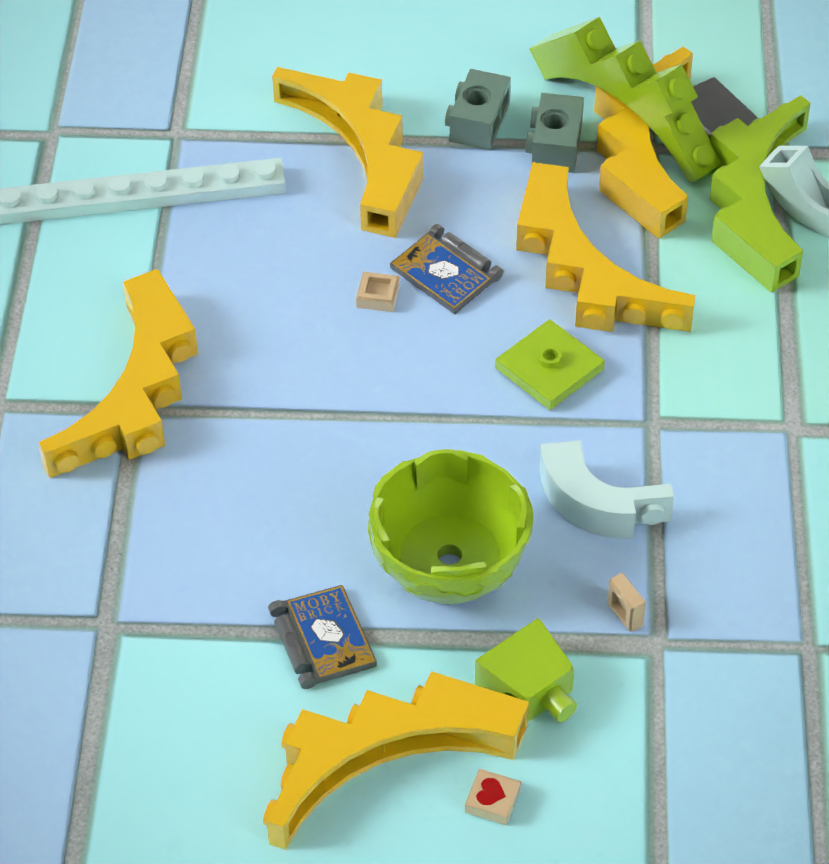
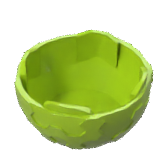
M454 449L434 450L420 457L402 461L382 476L375 485L373 500L368 513V534L374 555L385 573L392 576L403 587V590L428 602L459 604L475 600L500 588L513 575L512 572L519 564L524 549L532 535L533 507L526 487H523L507 470L487 459L484 455L459 449L457 451ZM452 554L461 560L455 564L448 565L442 563L439 559L444 555Z

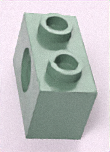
M475 69L469 70L465 81H460L457 85L454 106L449 105L446 111L445 126L450 127L449 142L491 150L510 105L511 77Z
M541 93L539 107H532L530 128H535V131H528L526 140V153L532 154V162L569 167V172L575 173L583 123L584 97Z

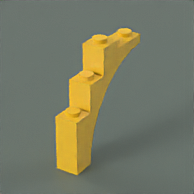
M683 46L673 53L665 55L661 60L654 63L653 66L656 72L682 64L690 80L693 53ZM596 86L594 112L604 119L598 124L596 151L606 158L600 168L599 191L660 239L686 222L688 195L670 179L657 160L650 141V127L622 101Z
M277 67L272 75L274 102L299 109L327 124L343 137L355 151L362 164L367 185L360 203L361 230L396 238L423 180V152L400 147L403 142L402 115L380 111L383 106L382 79L348 72L345 80L340 81Z
M532 162L517 223L516 250L548 255L545 288L578 293L575 327L613 332L615 321L691 332L696 295L666 289L639 279L610 261L593 246L580 229L574 217L567 191L569 167Z
M158 268L123 281L126 307L135 325L134 341L125 370L110 393L91 412L70 427L38 442L43 468L49 478L70 472L99 458L108 457L122 449L128 459L131 460L141 455L150 454L156 449L165 446L162 420L156 409L167 407L182 399L179 374L173 364L198 355L195 328Z
M431 671L425 686H417L411 704L366 690L360 705L354 704L352 706L347 723L302 709L295 724L289 723L282 737L281 747L286 750L287 766L281 779L280 786L282 791L277 800H270L263 818V824L268 829L269 844L286 850L301 823L325 797L349 779L379 764L413 754L439 751L479 752L514 760L528 727L529 702Z

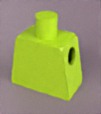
M539 618L475 660V684L528 701V721H531L547 710L558 722H564L573 715L577 708V703L568 695L573 689L574 668Z

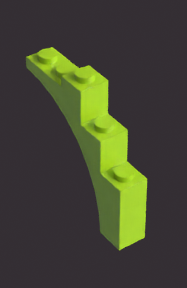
M600 17L553 33L529 48L545 80L558 77L579 79L603 89L638 114L667 147L688 182L697 181L722 164L691 103L698 95L682 64L656 72L641 40L616 48Z
M802 95L788 103L781 104L776 110L762 118L755 119L748 126L737 118L724 126H719L710 136V141L722 163L717 167L718 169L715 173L712 174L709 200L721 210L714 215L711 241L771 293L799 277L803 249L784 231L773 214L765 192V179L759 166L778 146H785L789 141L807 129L811 103Z

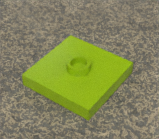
M551 319L544 322L495 359V368L549 410H552L603 371L605 366L604 359Z

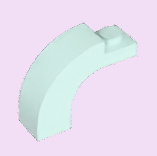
M778 146L759 166L769 190L784 210L805 227L829 238V183L817 169L808 146Z
M581 440L540 445L539 470L545 494L557 512L575 526L605 537L634 538L635 525L637 524L655 525L671 521L674 501L671 484L628 488L612 486L600 481L589 471L584 461Z

